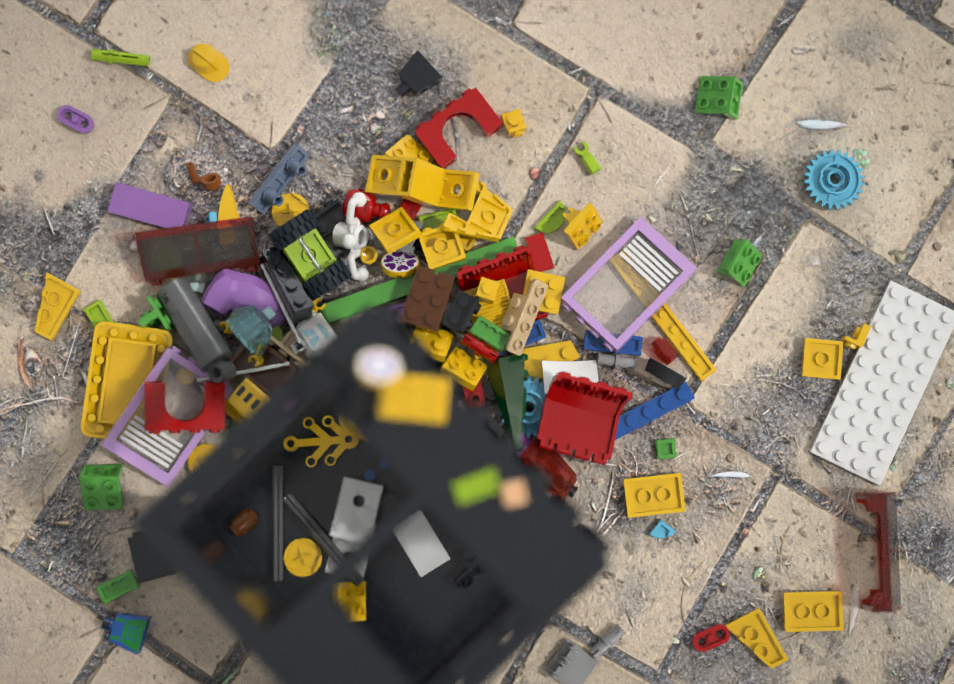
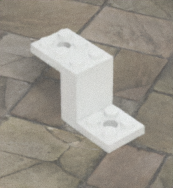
M344 477L330 536H333L332 542L343 555L345 552H350L376 528L375 519L383 486ZM357 495H361L365 499V503L361 507H357L354 504V498ZM328 556L325 568L327 573L336 565L330 556ZM368 560L357 569L363 578Z

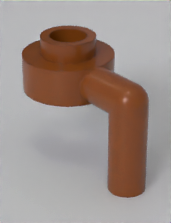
M193 162L186 164L192 183L202 184L203 188L209 191L217 190L222 184L218 173H209L200 177L197 175Z

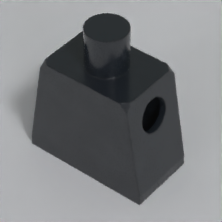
M416 51L398 75L402 83L395 89L401 97H404L409 91L418 97L440 84L442 76L419 51Z

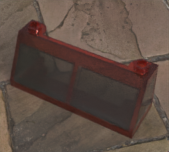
M252 217L135 233L144 279L147 283H151V286L162 285V281L166 279L220 272L223 269L234 270L242 268L246 269V272L258 271L257 268H261L257 226Z
M896 492L856 493V502L862 503L866 507V512H876L879 589H870L869 596L865 599H860L861 609L872 613L894 612L901 609Z

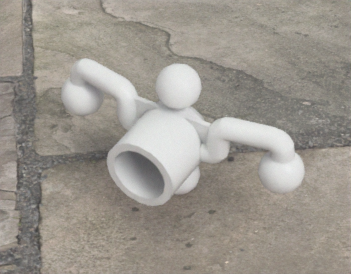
M356 192L347 205L346 223L339 222L334 227L333 242L338 247L350 249L347 261L349 271L352 274L351 278L364 282L369 277V272L364 267L356 268L355 259L360 256L361 249L366 246L368 240H375L376 237L369 226L365 228V226L360 225V220L354 217L355 206L362 207L366 204L367 200L364 193Z

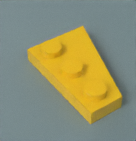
M46 272V282L42 292V302L38 311L34 332L53 341L81 291Z
M572 341L524 348L522 354L528 355L524 368L527 370L525 378L528 379L531 376L532 381L536 377L539 379L543 378L542 361H574L580 358Z
M760 607L725 625L771 669L788 660Z

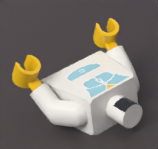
M317 298L314 301L311 318L298 322L296 326L302 343L299 344L296 336H294L296 342L291 344V349L295 354L304 351L309 358L335 334L321 312L317 314L318 310L326 308V303L322 307H317V303L321 298Z

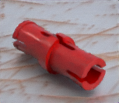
M466 333L461 341V344L473 350L475 355L484 357L492 364L499 355V353L486 346L485 342L478 341L468 333Z

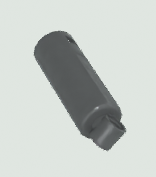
M180 278L163 286L157 293V298L200 370L208 373L210 379L215 383L234 379L236 367L229 361L232 353L188 280Z

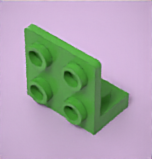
M701 76L695 113L724 114L730 119L738 120L743 82L735 76Z
M123 464L83 466L79 479L85 510L123 508L120 485Z

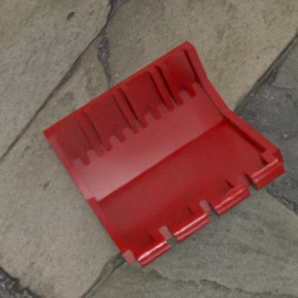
M521 245L514 248V252L509 254L502 252L495 255V259L488 261V258L478 261L476 266L470 267V265L459 268L456 276L461 291L479 287L481 278L484 277L493 281L505 279L511 299L514 293L522 295L527 270L535 271L530 247ZM538 311L535 321L548 317V314Z
M558 372L552 378L543 402L536 440L539 441L538 448L552 451L555 445L556 453L571 456L572 450H574V458L589 461L592 455V463L605 466L607 460L612 458L619 418L625 404L631 401L632 393L627 392V389L622 387H610L605 382L595 383L587 377L577 378L571 376L569 372Z

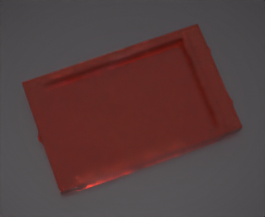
M535 436L520 458L527 466L536 464L550 478L553 483L547 489L553 496L563 495L567 497L577 481L576 473L559 453L555 452L554 448L552 451L538 448L539 441L536 440Z

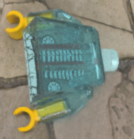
M253 305L235 308L225 320L226 322L220 323V328H226L224 331L226 334L234 333L251 353L254 352L255 355L250 356L248 361L252 363L256 359L254 366L257 367L263 364L262 356L272 335V328L268 321L276 314L269 306L261 312Z

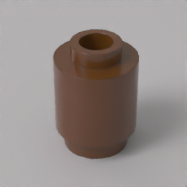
M245 508L231 521L232 523L229 527L240 537L258 523L257 518L259 516L253 509L248 510Z

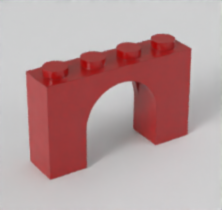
M476 87L472 90L469 88L464 91L462 97L457 101L455 99L450 101L446 105L447 108L442 112L440 110L435 112L431 116L432 119L427 123L423 121L416 126L415 136L440 168L446 169L457 161V156L442 135L444 125L451 118L456 116L471 118L487 138L503 127L502 121Z
M144 381L145 431H149V434H160L161 430H169L171 434L181 433V430H189V433H200V430H208L209 433H219L220 429H225V382L204 381V403L201 411L191 419L180 420L171 416L166 410L165 382Z

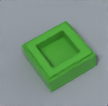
M675 438L655 440L657 459L677 458Z

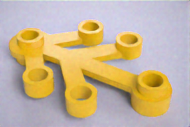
M325 416L322 419V423L325 427H330L339 436L331 437L315 423L313 418L306 417L303 420V426L311 429L320 438L297 439L294 436H288L285 438L283 446L287 451L292 452L296 451L298 447L320 445L314 454L308 456L305 461L308 467H315L320 457L331 445L339 444L332 454L325 457V463L333 466L345 449H352L357 446L359 439L342 429L334 422L331 416ZM326 418H331L332 423L330 425L325 424ZM308 419H311L313 422L310 427L305 424ZM347 436L352 437L351 443L345 441ZM289 440L294 441L293 447L288 446L287 443ZM330 456L334 457V463L329 464L327 461ZM310 458L315 459L314 465H309L308 460Z

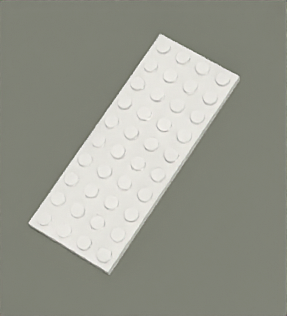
M889 281L869 323V326L872 327L863 346L857 349L809 451L878 486L881 485L954 328V310L893 281Z

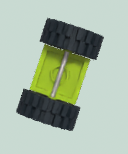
M308 208L268 234L278 251L283 249L304 281L302 284L303 289L311 301L340 285L352 274L342 259L336 260L315 228L319 224Z

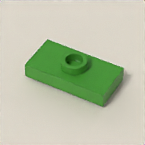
M480 315L469 331L500 352L507 345L511 335Z
M133 569L97 586L96 589L105 605L141 586L138 584Z

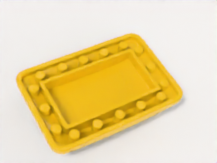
M106 321L100 322L95 326L81 420V431L85 436L105 439L166 347L172 348L173 337L169 331ZM170 360L155 380L165 382V394ZM143 398V400L136 408V410L134 411V413L132 414V416L130 417V419L128 420V422L126 423V425L124 426V428L115 440L124 441L120 438L121 435H123L132 442L139 443L131 437L124 434L123 432L126 430L132 435L139 438L140 440L147 443L148 445L151 444L144 438L129 430L127 426L130 425L131 427L141 432L145 436L149 437L153 441H157L155 438H153L152 436L148 435L147 433H145L144 431L130 423L131 420H133L142 427H144V424H142L134 418V416L136 415L144 420Z

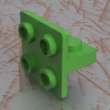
M744 238L742 241L735 239L717 272L745 287L751 279L756 266L760 263L762 254L748 239Z
M150 295L146 298L154 310H148L141 315L142 318L138 320L141 327L155 328L163 323L166 330L172 333L177 332L170 318L164 312L165 310L158 298Z

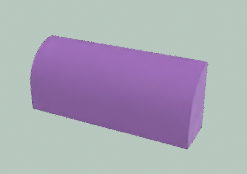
M116 182L108 212L183 232L188 223L193 204Z

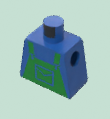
M118 613L115 620L105 617L101 629L111 632L110 642L134 654L141 653L152 617Z

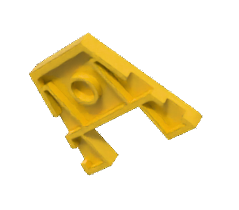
M478 181L475 194L478 198L467 222L449 213L441 230L499 242L513 210L496 194L493 195L486 189L487 186L483 182Z

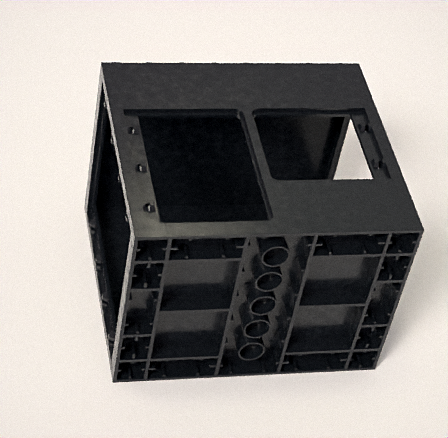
M368 303L309 358L317 356L327 357L338 364L344 378L361 380L357 374V360L360 355L374 348L385 349L399 358L401 374L450 379L445 424L378 417L381 388L378 387V397L374 403L373 419L370 422L369 428L348 424L362 439H359L357 446L352 449H345L338 457L336 464L329 466L325 463V457L332 454L339 446V444H333L320 457L315 467H308L305 463L306 458L312 456L320 445L298 447L296 451L291 452L284 448L283 442L288 436H294L297 439L320 438L311 429L303 426V420L306 417L313 418L315 423L331 437L339 436L330 427H325L322 419L325 416H331L334 422L340 426L339 422L335 421L341 393L333 402L327 405L315 406L308 404L296 392L294 385L296 369L131 522L278 684H487L613 565L606 557L614 548L596 528L594 529L581 523L575 524L583 514L566 496L554 494L549 496L545 492L553 483L550 478L536 464L523 468L516 461L515 457L523 451L520 446L505 431L496 439L487 430L492 420L490 414L475 399L467 407L460 401L463 398L461 383L445 367L437 375L434 373L436 366L434 365L431 351L417 336L414 335L410 340L408 339L409 337L405 332L403 322L386 303L377 311ZM313 363L301 375V389L305 396L313 401H328L339 391V373L328 363ZM296 400L298 404L288 412L285 408ZM331 418L325 419L326 425H330L332 423ZM308 419L305 424L310 427L313 422L311 419ZM347 436L345 441L351 443L352 437ZM289 440L287 443L288 446L293 447L294 441ZM245 447L247 451L237 459L234 455ZM328 457L327 461L329 464L334 463V457ZM314 458L308 460L309 465L315 464ZM380 460H382L389 469H382L380 467ZM274 465L283 466V499L288 494H292L331 540H333V536H330L337 508V506L332 505L335 486H342L344 477L383 486L382 492L409 495L392 513L377 511L375 519L376 528L350 552H345V557L328 573L325 572L329 555L283 502V557L289 543L296 539L308 538L319 545L322 550L323 559L321 566L315 573L310 576L299 577L288 571L283 558V580L277 582L272 580V467ZM368 469L376 473V477L372 481H368L364 477V473ZM494 469L500 485L523 480L527 502L504 507L501 491L499 490L459 505L452 484ZM192 494L196 497L190 503L184 504ZM245 508L248 510L253 509L259 516L257 518L258 523L245 535L242 534L238 537L229 527L232 523L231 521ZM420 510L450 557V560L422 577L418 574L395 536ZM465 550L485 573L477 577L470 587L461 590L454 581L468 569L458 557V554ZM368 560L363 580L366 581V620L355 621L334 598L333 593L343 582H350L349 577Z

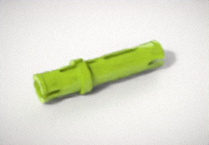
M95 48L91 52L92 61L108 62V64L120 63L150 66V55Z

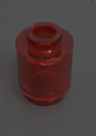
M657 337L651 343L652 347L650 350L662 363L664 362L668 365L678 357L677 350L665 337L662 339Z

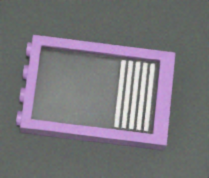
M640 217L561 297V306L567 312L572 311L576 315L575 319L581 325L586 324L590 328L589 332L596 339L598 337L604 341L603 345L607 350L617 353L696 272L697 268Z
M167 346L144 381H164L165 406L168 413L176 419H191L201 411L204 403V381L197 382V378H206L209 374L200 370L194 358L189 357L187 359L182 356L183 351L173 346L170 348ZM143 381L101 444L106 449L169 487L207 430H200V433H189V430H181V433L171 434L169 430H161L160 434H149V431H145ZM224 381L225 402L234 391L230 387L232 383L229 381Z

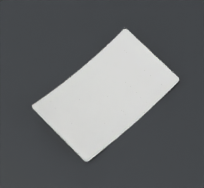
M596 360L542 361L545 394H547L552 378L561 371L569 372L571 376L577 378L587 377L592 382H599Z
M421 510L395 534L420 577L450 560L449 555Z

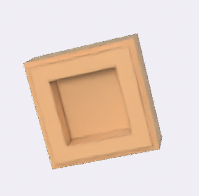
M523 480L499 485L504 507L527 502Z

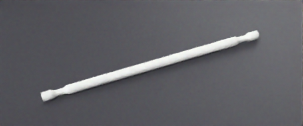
M261 264L260 266L264 270V274L298 343H302L269 273L265 269V265Z
M285 362L283 364L236 371V375L290 366V363ZM209 376L206 378H197V382L211 380Z

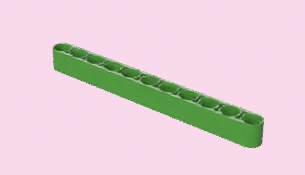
M515 237L465 253V260L435 269V274L437 275L439 271L455 276L456 280V272H459V268L470 265V267L478 265L477 262L482 259L488 258L489 261L495 259V255L506 252V254L514 252L513 249L518 247ZM415 273L405 278L398 277L326 303V308L320 310V312L330 325L355 316L368 303L375 309L384 303L389 304L408 297Z

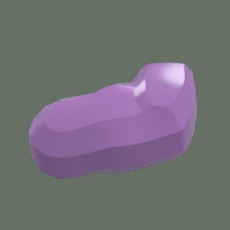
M223 269L211 281L201 299L204 307L220 316L226 317L230 313L237 312L238 316L251 321L258 316L269 329L281 326L287 320L271 286L260 278L246 273ZM269 310L275 314L270 320L265 316V313Z

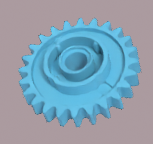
M831 149L828 154L826 151H823L821 156L817 154L815 160L811 159L809 161L811 166L805 167L808 173L803 174V177L807 178L803 184L808 185V187L804 191L811 192L808 198L814 197L813 203L820 202V208L827 205V210H830L832 206L835 211L840 206L845 209L847 204L852 205L853 200L859 198L857 194L863 192L859 188L865 185V183L861 182L865 176L860 175L863 168H857L860 162L854 163V156L848 158V152L841 155L840 149L836 153ZM830 176H835L838 183L833 184L830 181Z
M529 376L527 381L524 379V387L527 388L526 403L532 402L534 410L531 413L526 412V416L522 417V426L525 427L527 438H530L531 433L535 437L537 435L543 402L546 396L544 381L539 383L538 377L532 381V377Z

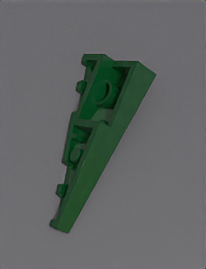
M524 353L521 356L513 355L498 358L486 369L508 434L522 450L524 445L521 444L522 434L525 433V427L522 426V417L526 416L527 388L524 387V377L527 376V370L524 368L525 361L528 360V355Z

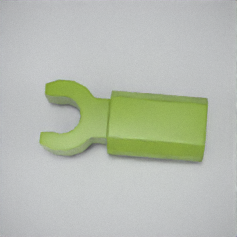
M583 141L582 146L584 150L579 151L577 147H574V153L577 156H581L580 160L590 175H593L602 168L593 154L588 152V145Z

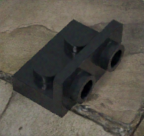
M331 199L323 205L324 208L320 211L315 210L311 212L319 224L315 228L323 240L333 233L337 223H346V218L342 214L343 207L338 199L335 201Z
M459 290L442 325L463 335L464 331L468 332L473 323L470 321L472 315H477L481 308V304H479L480 298H475Z
M345 377L335 421L369 428L370 422L373 419L374 403L378 397V385L372 384L370 386L362 380Z

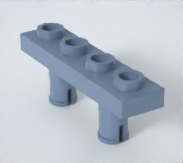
M294 143L248 203L263 215L272 204L278 207L281 206L284 202V198L280 195L295 174L304 176L307 173V167L303 164L310 155L298 144Z

